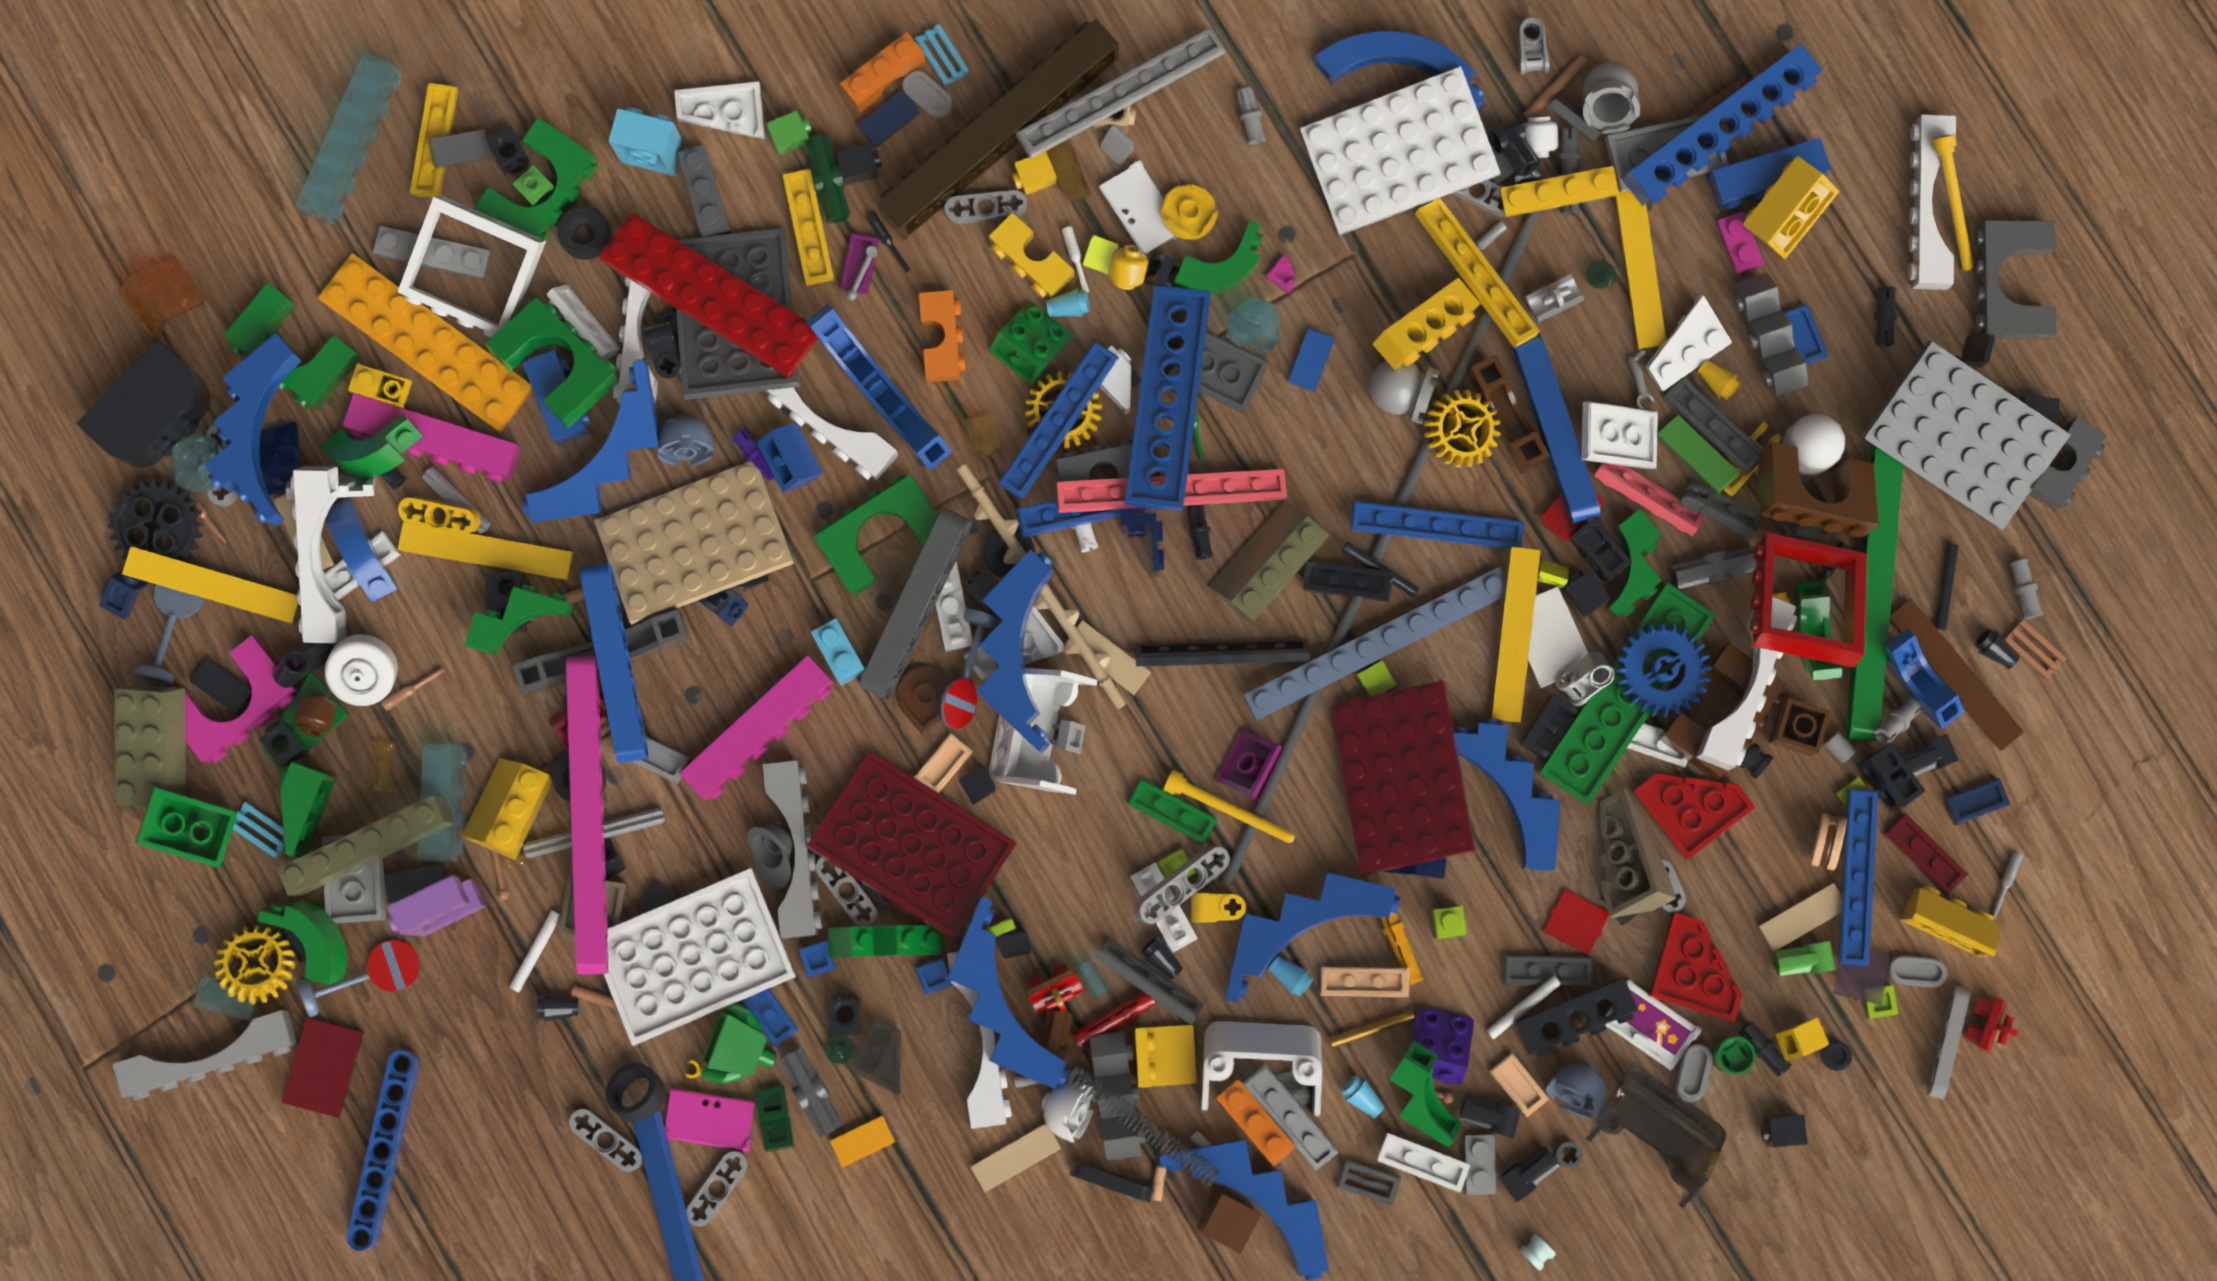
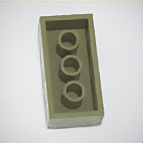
M130 685L114 689L116 804L147 807L153 787L186 797L185 688Z

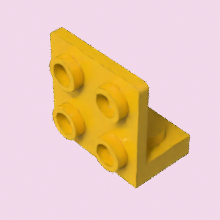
M1192 1025L1135 1028L1139 1088L1195 1084L1197 1082L1194 1027Z

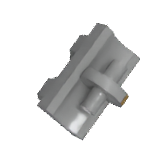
M1572 274L1525 296V300L1535 320L1539 323L1584 301V297L1579 291Z

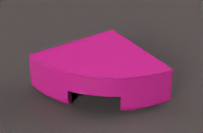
M1283 254L1268 272L1266 278L1286 294H1289L1294 283V269L1289 258Z

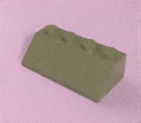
M1284 501L1208 587L1252 625L1325 543L1329 534L1309 516Z

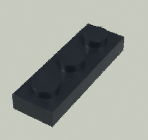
M1307 561L1303 590L1305 592L1389 602L1394 574L1391 571Z

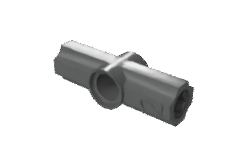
M1756 546L1727 553L1726 551H1719L1704 555L1698 560L1671 566L1673 583L1678 590L1706 583L1714 585L1732 580L1735 576L1753 573L1756 567V559H1753Z
M803 1047L780 1058L781 1064L794 1086L792 1090L802 1109L807 1111L818 1135L822 1137L843 1126L837 1111L829 1099L830 1094L820 1075L816 1074Z

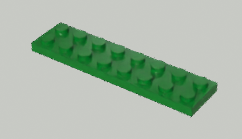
M1667 583L1631 636L1638 640L1637 629L1639 628L1647 634L1648 624H1652L1657 631L1659 623L1664 622L1666 631H1668L1670 626L1676 623V633L1687 627V639L1695 634L1697 635L1693 643L1696 646L1716 615ZM1627 641L1625 646L1631 647L1630 643ZM1657 649L1650 652L1643 662V676L1649 673V667L1656 658L1662 655L1675 657L1677 654L1668 649ZM1621 650L1617 657L1626 656V654ZM1617 658L1611 665L1614 671L1613 681L1586 702L1538 773L1585 806L1590 804L1651 713L1649 706L1643 712L1640 711V701L1631 705L1632 694L1625 696L1622 694L1627 685H1619L1617 683L1624 678V675L1618 674L1615 671L1617 668L1624 667L1623 664L1617 661ZM1679 660L1669 665L1663 666L1661 664V668L1658 669L1659 671L1647 679L1650 680L1659 673H1667L1670 667L1679 662ZM1672 680L1667 683L1654 681L1649 685L1657 690L1665 691Z

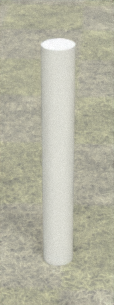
M551 910L509 988L520 992L561 918V914Z
M1553 975L1486 1030L1488 1034L1495 1039L1560 986L1561 982Z

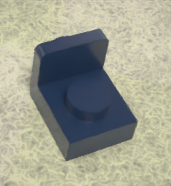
M122 570L110 577L99 606L122 619H126L130 616L139 592L146 589L148 582L123 575Z
M730 588L697 600L729 626H733L748 607V603Z

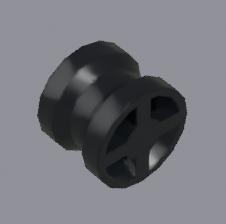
M1755 742L1746 751L1739 767L1746 768L1750 771V776L1757 779L1774 757L1770 754H1764L1760 750V746Z

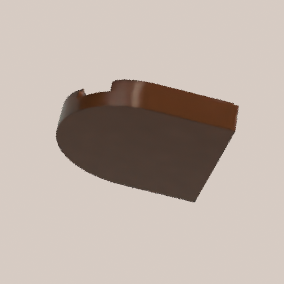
M920 666L909 670L901 678L897 689V701L901 711L922 735L926 734L942 720L940 707L942 696L946 687L952 682L942 670L931 666Z

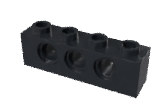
M1622 977L1520 1019L1515 1023L1529 1056L1535 1054L1536 1058H1540L1552 1053L1551 1047L1562 1043L1566 1047L1580 1041L1579 1035L1589 1031L1591 1036L1607 1030L1606 1024L1617 1020L1619 1025L1635 1018L1633 1013L1639 1010L1625 978ZM1604 999L1611 1001L1613 1004L1611 1014L1608 1016L1598 1014L1596 1007L1599 1001ZM1582 1011L1585 1014L1586 1021L1583 1026L1573 1027L1570 1024L1569 1017L1572 1012ZM1547 1022L1556 1023L1559 1027L1557 1036L1554 1038L1543 1036L1542 1027Z

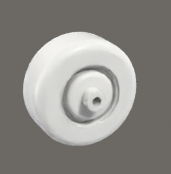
M364 634L352 635L339 641L332 649L325 664V679L332 693L343 702L355 706H368L384 699L391 691L398 673L397 660L390 647L382 640Z

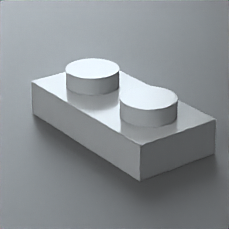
M1464 1135L1465 1163L1470 1165L1465 1179L1466 1195L1496 1194L1494 1135Z

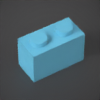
M837 618L811 632L841 686L864 674L865 668Z

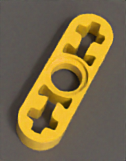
M419 496L403 499L398 507L400 518L407 523L457 534L473 533L478 530L481 524L479 513L471 507ZM413 505L415 509H426L425 514L418 513L413 515V512L408 507ZM437 507L445 512L446 518L443 523H438L434 519L433 513ZM466 516L468 520H471V524L465 526L464 522L453 520L454 517Z

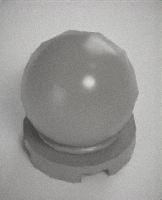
M1605 62L1593 67L1587 74L1582 85L1583 117L1589 127L1592 125L1595 128L1601 129L1603 134H1617L1628 130L1630 124L1636 117H1639V84L1630 68L1619 62Z
M1384 360L1374 368L1369 377L1368 390L1371 400L1379 409L1388 414L1401 415L1410 412V414H1413L1411 421L1422 425L1425 417L1421 416L1420 412L1426 413L1437 383L1431 379L1432 377L1438 378L1440 370L1429 367L1427 374L1426 372L1421 373L1414 363L1408 367L1403 364L1394 370Z

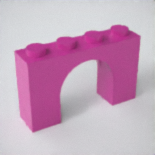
M253 635L229 652L230 656L249 679L252 688L250 704L240 717L230 722H216L205 712L192 693L185 690L186 743L201 762L209 764L210 762L216 763L227 754L225 750L233 744L239 745L250 737L249 732L256 726L262 727L273 719L272 714L279 708L285 709L296 700L295 696L299 689L296 685L284 688L274 681L272 673L278 662L262 641Z

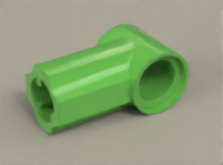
M1831 941L1806 944L1805 947L1775 951L1774 965L1777 975L1784 976L1804 972L1813 974L1835 970Z

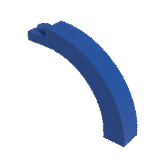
M1399 31L1363 33L1340 40L1315 55V66L1331 85L1356 69L1374 64H1404L1422 69L1434 76L1461 66L1477 111L1482 109L1485 102L1482 90L1476 84H1470L1476 72L1462 58L1445 46L1415 34Z

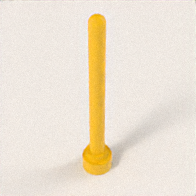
M1955 134L1943 135L1932 138L1933 150H1937V155H1941L1961 267L1964 271H1970L1973 268V261L1952 154L1955 152L1954 146H1957Z
M1173 769L1163 789L1164 791L1173 795L1175 793L1179 795L1184 793L1284 842L1291 843L1294 841L1295 835L1291 831L1188 783V779L1183 777L1184 774Z

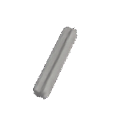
M430 467L424 472L422 479L447 503L471 507L479 513L481 524L478 530H476L477 532L483 534L489 529L491 522L436 469ZM464 516L463 518H464L469 524H471V520H468V519L466 518V516Z

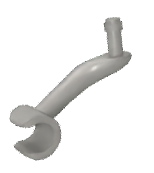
M1640 349L1635 356L1628 357V364L1634 375L1639 397L1635 400V408L1645 410L1640 404V399H1646L1651 405H1653L1654 399L1647 393L1642 370L1636 362L1646 353L1645 350Z

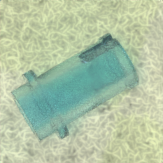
M1088 960L1075 970L1078 973L1077 977H1081L1095 999L1110 988L1096 970L1095 966L1097 964H1092Z

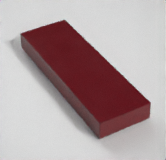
M1903 813L1883 833L1945 895H1949L1968 875L1906 813Z

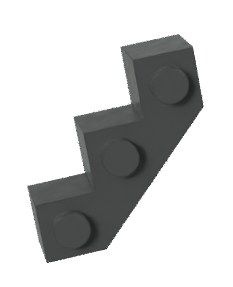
M1766 272L1735 283L1736 295L1733 296V302L1744 321L1748 332L1747 340L1749 346L1755 351L1762 370L1761 378L1766 388L1770 387L1776 397L1809 386L1806 362L1795 349L1792 324L1781 311L1778 287Z
M1124 1032L1089 1036L1095 1079L1098 1078L1096 1086L1101 1081L1103 1082L1099 1091L1107 1085L1104 1094L1111 1088L1110 1095L1116 1092L1114 1099L1121 1095L1119 1102L1125 1099L1123 1106L1130 1102L1128 1109L1134 1105V1102H1140L1138 1085L1131 1084L1128 1061L1134 1060L1132 1043L1125 1042ZM1104 1089L1097 1095L1098 1099L1101 1096ZM1107 1093L1098 1103L1107 1161L1142 1156L1140 1144L1146 1143L1145 1136L1143 1139L1141 1138L1144 1134V1129L1139 1135L1137 1133L1142 1126H1138L1132 1132L1137 1124V1120L1128 1128L1136 1112L1123 1125L1132 1108L1119 1121L1128 1104L1114 1118L1123 1101L1110 1115L1119 1098L1105 1111L1113 1098L1112 1096L1100 1108L1108 1095Z

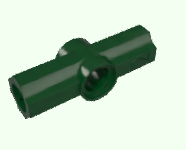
M829 134L817 135L805 140L813 168L811 173L817 195H820L827 224L839 223L851 218L843 190L845 188L839 163L836 164Z

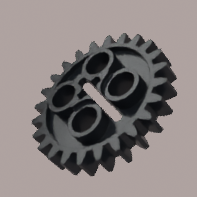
M151 479L150 486L146 480H142L139 484L140 489L135 485H130L129 490L131 494L126 492L120 493L123 503L113 502V505L118 509V513H109L110 517L116 519V523L108 525V528L116 529V534L109 538L110 540H119L120 543L114 549L115 551L125 550L122 556L123 560L127 559L130 547L182 562V556L187 559L192 558L189 549H199L194 539L203 538L201 533L196 532L197 528L203 527L205 524L196 521V518L201 516L203 512L193 510L198 501H187L190 496L189 491L180 494V484H175L170 489V480H163L160 486L158 479ZM145 500L151 506V511L147 516L143 515L140 510V506ZM162 500L164 504L160 509L159 502ZM172 507L176 508L179 513V518L175 523L171 522L168 517V512ZM153 521H156L157 524L161 525L160 530H156V528L152 526ZM138 528L144 533V539L140 544L134 539V532ZM165 535L169 536L172 540V546L168 551L162 547V539ZM151 543L153 545V550H149V544Z

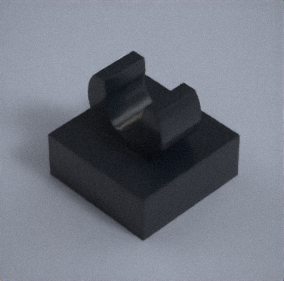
M1166 254L1152 255L1143 282L1149 285L1174 287L1175 283L1171 282L1168 276L1170 272L1178 273L1180 270L1179 267L1173 265L1175 259Z

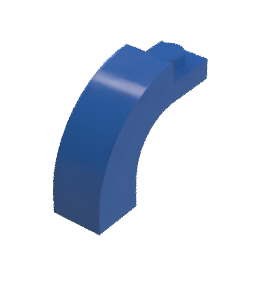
M348 498L332 506L326 516L328 527L347 567L357 584L361 585L370 601L374 602L397 590L396 583L378 556L366 531L364 519L352 500Z
M1907 629L1885 646L1888 652L1886 661L1894 676L1907 694L1921 704L1920 709L1938 727L1943 729L1964 713L1958 694L1948 687L1929 666L1913 632Z

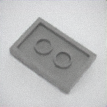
M347 835L322 837V847ZM383 858L324 885L325 912L335 924L386 920Z

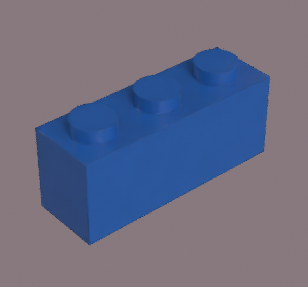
M555 350L522 362L554 443L559 446L589 434L587 425L591 424L587 412L567 429L548 410L544 399L568 378L566 373L570 372V367L565 356L560 357Z

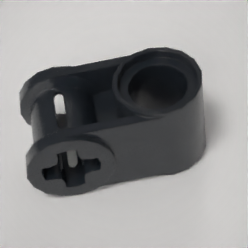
M670 320L643 328L644 340L651 354L656 372L666 379L675 377L681 372L679 339L673 322ZM667 360L675 361L676 366L671 369L670 367H665L664 362Z

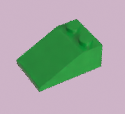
M293 762L290 763L289 767L286 766L281 774L280 783H282L280 794L285 852L288 856L300 858L308 854L337 778Z
M153 787L135 844L220 868L238 812Z

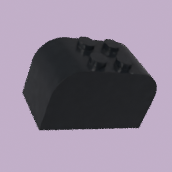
M157 341L76 424L110 456L131 467L147 468L157 464L164 457L172 455L178 448L177 443L184 436H190L196 431L199 426L198 422L209 409L210 391L206 382L170 348Z

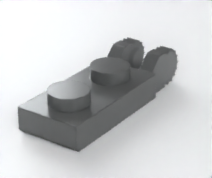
M1688 482L1686 484L1685 493L1680 500L1682 507L1687 508L1691 512L1700 511L1701 514L1709 519L1717 521L1733 529L1736 533L1752 539L1761 518L1759 512L1722 493L1717 494L1712 489L1701 484L1699 485L1695 482Z

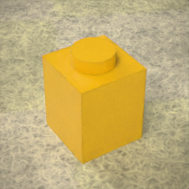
M1046 151L1032 159L1028 157L1014 163L1015 172L1011 173L1016 188H1022L1025 196L1057 183L1056 174Z
M1818 1017L1800 1022L1775 1034L1786 1061L1804 1057L1829 1045Z

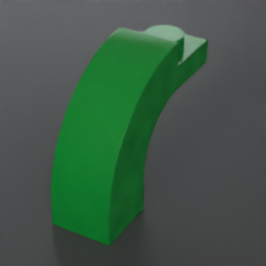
M1250 220L1239 248L1232 257L1223 262L1205 263L1186 255L1175 279L1174 287L1211 291V295H1217L1241 285L1253 273L1259 263L1260 254L1251 250L1257 251L1263 238V235L1259 233L1261 225Z
M401 414L381 432L369 439L355 441L341 428L320 447L346 475L361 479L371 478L386 473L405 461L401 454L421 439L423 435L404 414Z
M1824 581L1795 583L1794 606L1796 608L1794 614L1797 616L1795 622L1796 632L1832 639L1829 619L1830 595ZM1801 657L1805 673H1810L1812 680H1829L1842 677V666L1839 664Z
M299 899L290 904L286 902H272L270 906L259 910V922L285 928L299 938L306 953L305 978L307 980L332 985L346 978L347 955L343 938L336 924L320 907L307 900Z

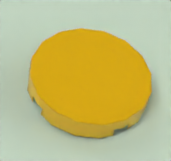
M1187 184V186L1181 187L1179 185L1173 187L1165 195L1161 205V219L1165 228L1174 236L1195 240L1204 237L1212 230L1218 216L1215 206L1216 202L1213 196L1202 187L1195 184Z

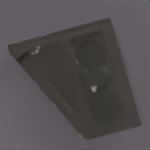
M874 1017L848 1071L899 1095L901 1092V1030Z

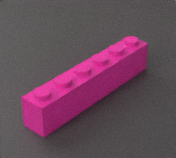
M353 393L342 425L350 431L349 436L366 440L367 436L373 437L401 414H404L423 435L421 439L404 453L420 458L421 453L432 456L430 461L443 466H447L448 462L459 465L458 470L473 475L475 470L486 473V479L501 483L502 479L512 480L522 450L517 444Z
M807 655L679 774L703 800L707 801L709 798L712 800L716 799L725 790L723 785L730 778L734 781L747 770L745 765L752 758L755 761L761 758L767 752L768 748L766 745L773 739L776 741L780 740L790 730L787 726L794 719L800 721L811 711L809 706L816 699L820 702L826 698L832 691L830 686L833 682Z

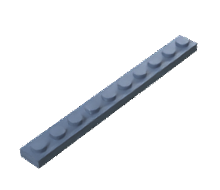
M1500 567L1242 696L1254 720L1257 721L1505 597L1507 581Z

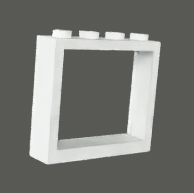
M443 195L434 196L398 293L405 295L404 299L416 305L424 303L431 306L433 313L445 317L448 314L458 318L457 322L469 328L479 327L484 330L483 334L492 337L519 313L546 240ZM440 213H444L527 250L499 324L413 287Z

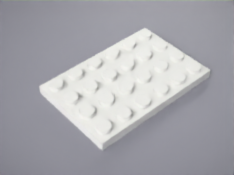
M1461 66L1300 128L1339 236L1501 175Z
M752 868L607 929L609 967L608 974H604L632 1046L796 977Z

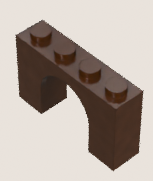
M1771 441L1757 454L1761 516L1771 517L1776 521H1790L1806 527L1823 528L1828 532L1846 533L1852 537H1864L1879 525L1873 463L1848 458L1834 470L1835 504H1828L1814 498L1803 486L1799 475L1798 447Z
M1728 643L1722 647L1710 664L1712 669L1709 672L1733 688L1740 700H1742L1753 671V659L1731 643ZM1777 676L1774 677L1770 686L1766 685L1763 693L1766 696L1765 704L1760 712L1756 711L1753 722L1756 723L1755 729L1758 731L1768 720L1769 717L1766 713L1771 705L1775 708L1785 695L1782 690L1786 683ZM1682 713L1677 716L1675 715L1658 739L1714 780L1722 776L1727 777L1733 769L1728 771L1696 758L1706 730ZM1746 738L1743 749H1748L1752 739Z

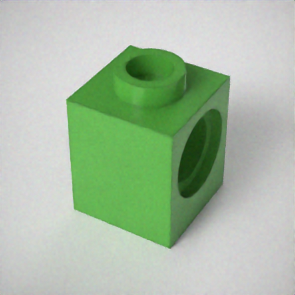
M797 110L766 123L779 156L805 146V140L809 139L808 134L812 133L807 117L800 118Z
M534 165L513 183L516 190L532 207L547 201L555 190V187Z

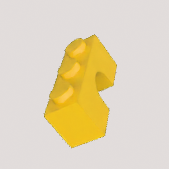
M1012 212L989 236L991 244L989 248L1001 260L1005 257L1011 262L1010 268L1021 279L1027 277L1033 283L1031 288L1041 298H1044L1046 295L1049 299H1052L1075 277V271L1054 251L1042 261L1030 260L1025 255L1024 250L1034 238L1033 231Z

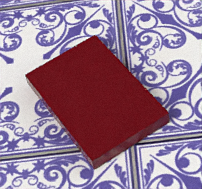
M306 1017L282 1103L340 1118L364 1032Z

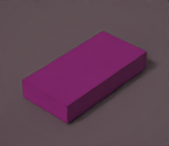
M851 233L840 282L841 290H851L866 259L867 247L874 246L878 250L879 238ZM876 257L871 259L856 293L868 295Z

